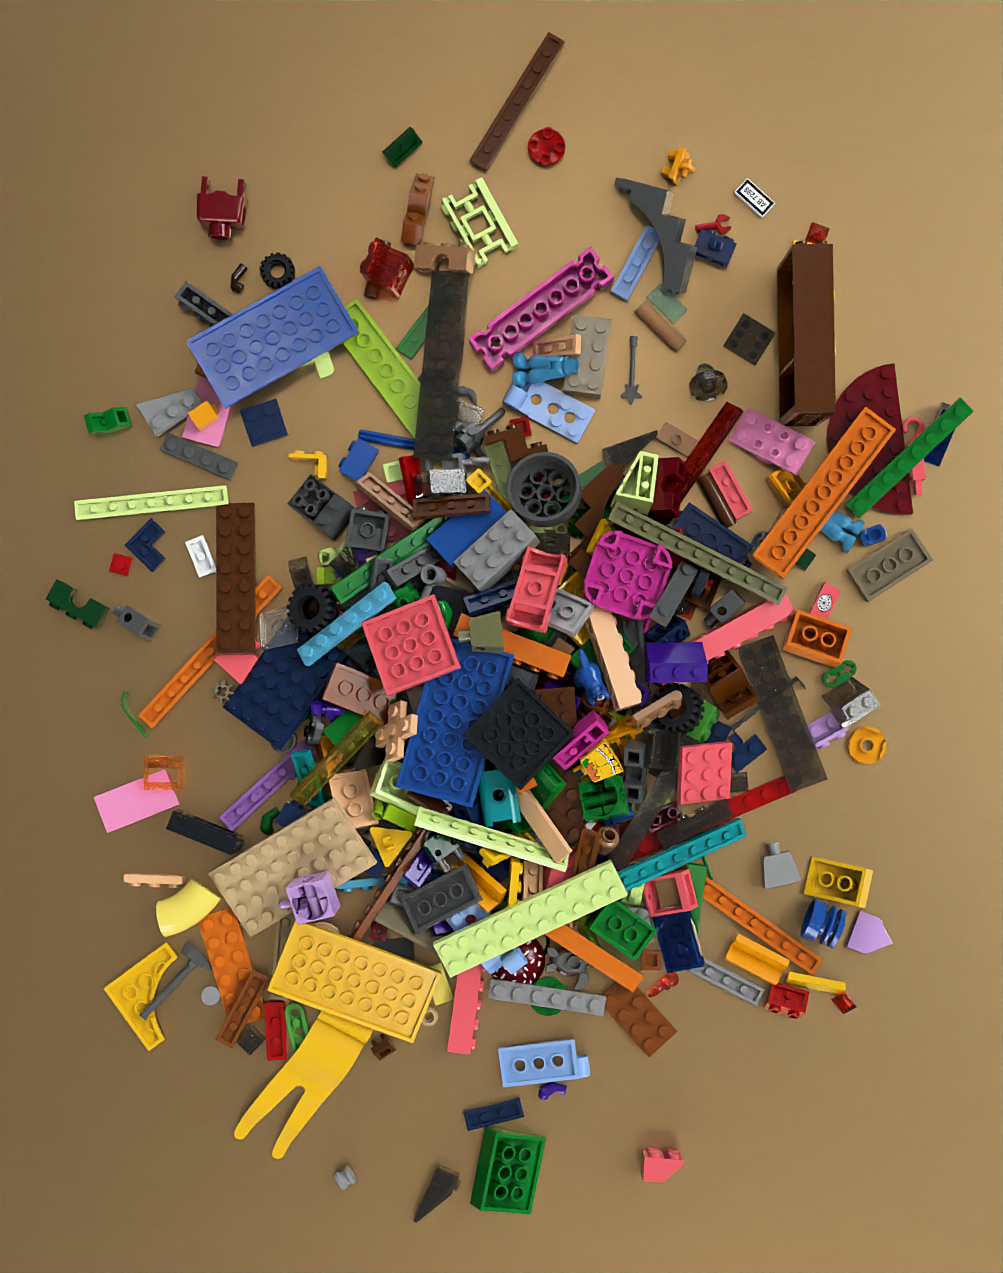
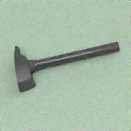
M190 942L181 951V954L189 958L187 965L139 1014L144 1020L193 969L199 966L207 967L212 971V967L205 957Z

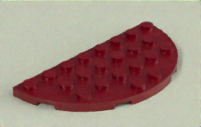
M894 363L871 369L855 379L836 401V412L829 419L826 436L828 455L865 406L896 429L849 491L852 496L857 494L905 449ZM908 473L871 508L888 514L912 515L913 506Z

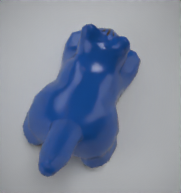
M579 650L581 666L573 676L575 685L579 688H584L587 703L590 706H594L596 700L610 699V692L601 680V670L598 665L589 663L584 651Z

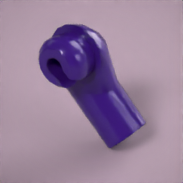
M548 1082L540 1087L538 1097L541 1100H546L553 1093L565 1095L567 1086Z

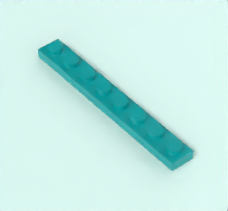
M733 819L618 871L617 873L626 891L746 837L742 819Z

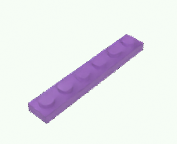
M306 739L300 742L219 817L231 831H234L296 773L290 755L293 751L310 749L313 757L318 753L312 746H308L305 743Z

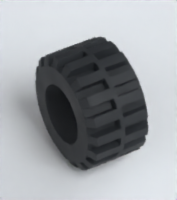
M316 584L297 587L298 591L294 590L292 592L293 597L288 599L290 605H287V609L290 612L287 615L292 618L290 622L295 625V628L304 632L317 634L332 623L336 616H340V612H338L340 604H337L338 600L333 592L325 586ZM316 598L320 606L319 613L315 618L311 619L308 615V605Z
M672 683V686L669 684L665 685V690L659 689L660 694H655L653 698L657 701L672 691L678 690L682 693L686 709L684 714L678 719H672L669 710L665 716L654 719L655 722L659 723L658 725L661 728L675 734H687V731L692 732L694 725L699 726L698 720L703 719V715H701V712H704V707L701 706L704 704L703 700L699 698L700 695L695 690L683 684Z

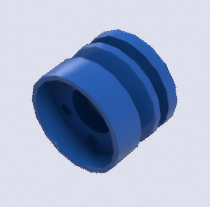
M813 899L805 914L800 936L814 941L820 934L819 943L824 945L827 941V947L833 949L843 933L846 910L839 909L837 912V907L832 906L827 913V903Z

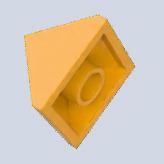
M782 468L765 479L786 508L791 505L805 486V483L798 474L795 476Z

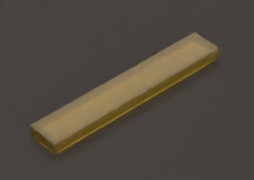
M368 711L289 793L291 798L305 806L374 735L384 722L371 711Z

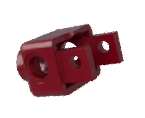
M202 176L201 192L197 193V219L201 226L209 227V238L230 240L231 229L241 230L245 226L248 206L245 199L246 183L244 179H238L237 196L229 195L225 191L209 193L210 180L208 177Z

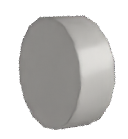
M207 986L201 992V999L206 1005H215L221 998L219 989L216 986Z

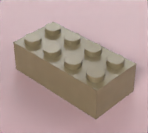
M573 314L570 335H581V354L569 356L570 358H578L579 367L578 373H571V376L565 377L563 393L593 398L601 397L611 319Z

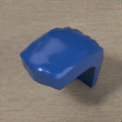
M877 524L861 531L859 534L860 540L864 546H872L887 539V530L881 524Z

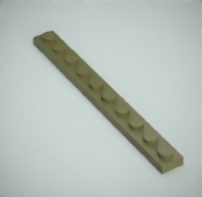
M617 501L607 517V520L657 545L664 546L666 550L776 605H780L786 593L787 587Z

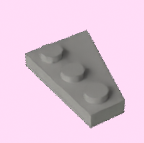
M191 388L136 405L154 434L159 437L188 417V412L201 405L203 401L196 390Z

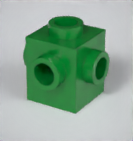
M410 581L396 589L394 587L391 588L397 598L391 603L394 609L420 600L417 589H413Z

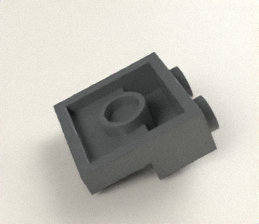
M364 507L352 508L345 547L379 553L383 552L388 534L390 514L383 510L372 512Z

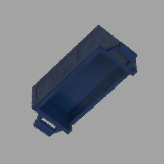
M690 502L683 511H679L680 515L672 527L669 523L673 518H664L662 520L668 528H682L684 536L740 564L746 559L743 565L748 568L753 564L747 557L753 545Z

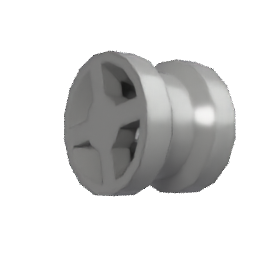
M348 1165L341 1172L334 1173V1178L343 1191L347 1189L348 1185L357 1182L354 1173Z

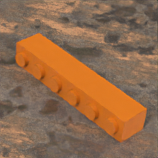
M461 613L452 637L459 640L458 630L470 629L469 619L473 617ZM502 629L504 652L515 655L513 664L517 666L527 665L529 666L528 670L535 673L543 671L547 673V677L554 680L564 677L572 655Z

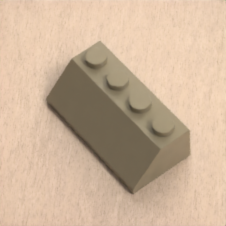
M388 897L374 921L438 955L433 942L453 932L434 936L430 927L419 934H415L405 909L388 903L390 899Z

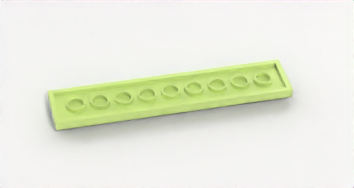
M610 859L433 942V946L451 978L627 896L628 893Z

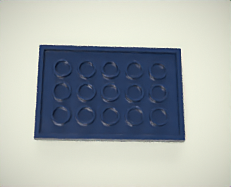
M290 617L261 654L245 681L238 685L234 694L230 696L229 702L227 701L223 706L225 710L280 750L311 710L310 703L318 701L323 694L335 662L344 665L350 657L335 646L312 665L306 666L297 649L314 637L316 633L304 632L295 628V625L290 622L292 619Z

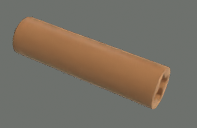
M644 301L635 311L675 351L679 350L687 341L647 301Z

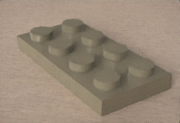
M911 528L847 569L867 602L933 561V559Z

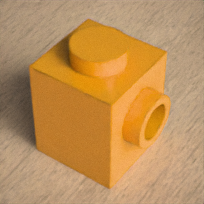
M208 401L188 412L200 431L205 430L220 420L217 415L220 411L214 403L210 404Z

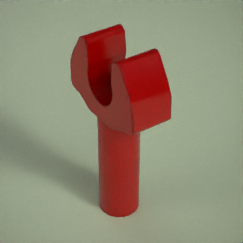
M719 214L715 222L695 225L696 232H701V229H716L720 235H724L731 230V226L722 227L721 222L729 221L730 217Z

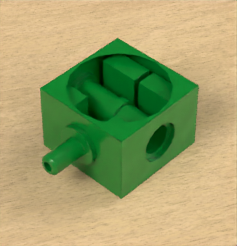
M613 775L598 782L588 780L578 783L585 822L596 823L630 815L622 776Z

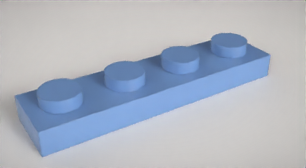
M646 225L611 290L612 294L628 301L660 241L655 228Z

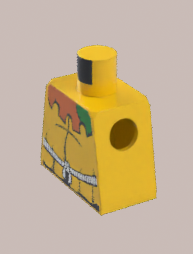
M605 737L580 757L581 764L573 769L578 779L588 774L593 782H598L623 772L619 759Z

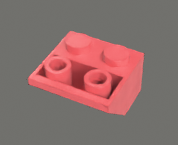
M647 1147V1150L642 1149L641 1176L643 1181L663 1183L684 1165L682 1154L677 1149L668 1148L666 1151H659V1148Z

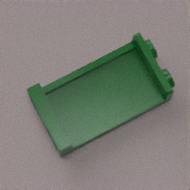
M548 762L534 776L538 785L530 789L544 811L567 785ZM521 812V822L513 823L512 819L505 820L511 831L517 835L527 833L531 829V826Z

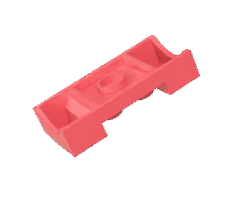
M527 547L526 554L524 553L522 557V567L511 605L507 609L505 616L509 625L543 633L547 632L555 594L567 563L565 555L549 554L532 547Z

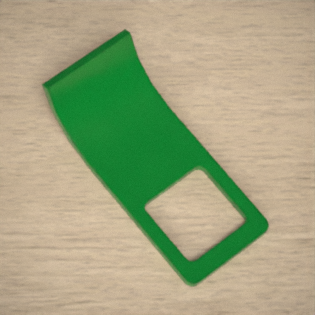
M124 691L121 698V706L141 734L144 737H148L147 732L130 712L127 706L129 692Z

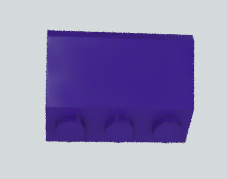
M702 642L644 643L645 682H707V659Z

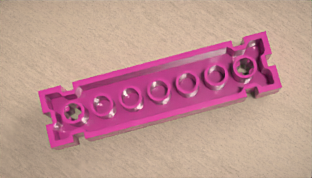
M591 247L578 256L576 264L573 260L488 323L486 332L483 333L480 329L468 338L469 344L477 354L481 352L484 354L482 361L491 373L504 364V357L508 356L511 359L515 353H519L595 295L597 287L601 291L613 282L614 276L605 265L602 267L598 265L600 258ZM586 273L587 275V273H589L590 278H583V274ZM495 341L496 343L498 341L499 347L495 348L494 346L493 348L492 342Z

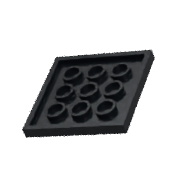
M516 678L463 736L519 790H522L575 732L519 678Z

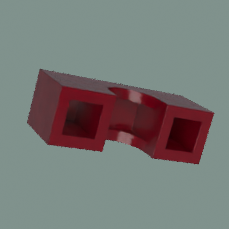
M680 457L658 458L654 498L650 511L657 518L679 517L681 499L674 492H669V489L676 483H684L687 465Z

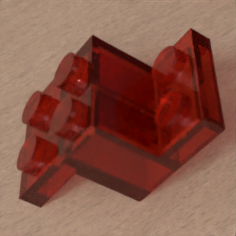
M376 237L374 242H371L368 247L366 259L360 264V273L369 284L384 289L392 297L400 299L413 271L414 263L406 253L387 246L382 239Z

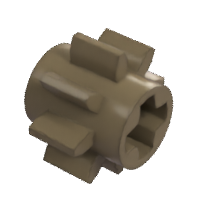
M223 680L222 684L216 681V688L211 689V691L215 692L212 698H220L219 703H223L224 699L229 702L230 695L234 694V692H231V688L234 685H226V680ZM221 687L227 688L225 691L226 696L219 695Z

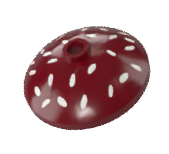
M536 938L518 946L528 961L526 965L514 974H510L503 965L491 974L494 979L534 984L542 975L545 967L544 950Z

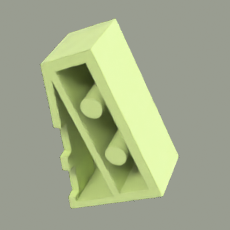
M639 452L617 490L610 507H613L617 501L633 510L637 509L641 514H648L653 504L659 455Z

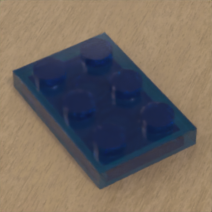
M691 911L652 918L654 926L658 930L656 934L667 973L704 967L706 965Z

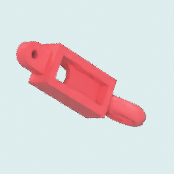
M917 417L907 418L902 425L904 433L908 432L907 426L909 423L914 422L918 425L915 436L906 444V447L924 430L923 422ZM924 458L909 471V482H914L915 495H922V481L926 479Z

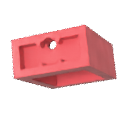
M690 869L667 872L645 882L643 893L646 901L645 908L649 912V917L691 911L698 907ZM675 878L681 904L661 908L655 881Z

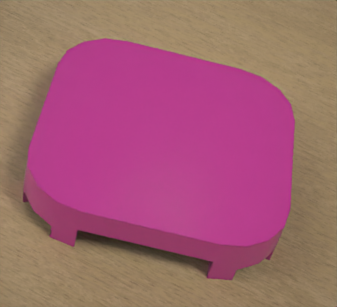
M614 530L608 532L595 545L583 582L584 597L588 602L593 603L595 607L634 620L647 619L661 597L670 569H672L673 561H671L670 554L660 544L657 545L624 534L622 531Z

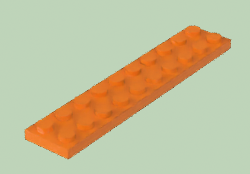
M865 406L753 553L752 557L781 579H784L896 429Z

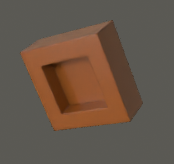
M643 950L641 953V970L661 971V950Z

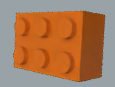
M797 609L792 615L782 650L837 668L842 664L852 628Z

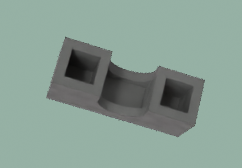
M628 739L624 747V766H626L624 787L627 802L642 804L646 796L648 741Z

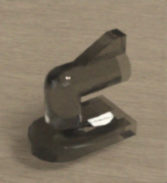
M347 546L338 553L339 556L329 562V565L342 578L350 574L356 566V561L351 556Z

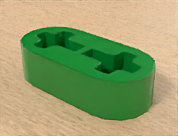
M845 660L842 661L839 667H832L823 674V684L826 687H835L846 681L856 673V664L853 661ZM844 664L852 666L850 674L848 672L840 673L845 668ZM828 674L831 676L838 674V677L834 679V684L826 681Z

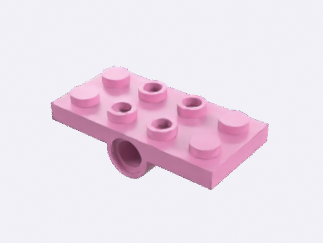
M747 408L729 439L730 443L754 454L761 461L767 464H774L797 476L815 444L814 440L750 408Z

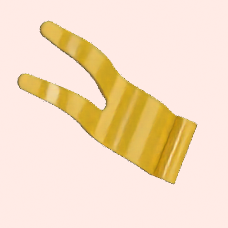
M321 1010L298 1049L245 1112L234 1131L235 1138L239 1140L244 1139L254 1125L269 1113L296 1086H302L305 1092L282 1129L272 1151L274 1158H282L297 1134L347 1075L363 1046L371 1036L373 1029Z

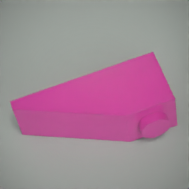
M594 710L589 712L572 729L575 733L552 757L564 770L610 733L606 722Z

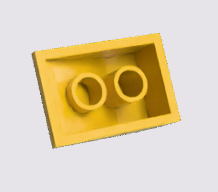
M812 856L804 894L865 908L873 870Z

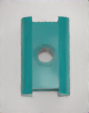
M483 769L478 789L484 827H492L493 822L512 819L513 823L521 822L516 786L498 769L488 771ZM499 789L504 792L502 800H495L493 798L495 790Z

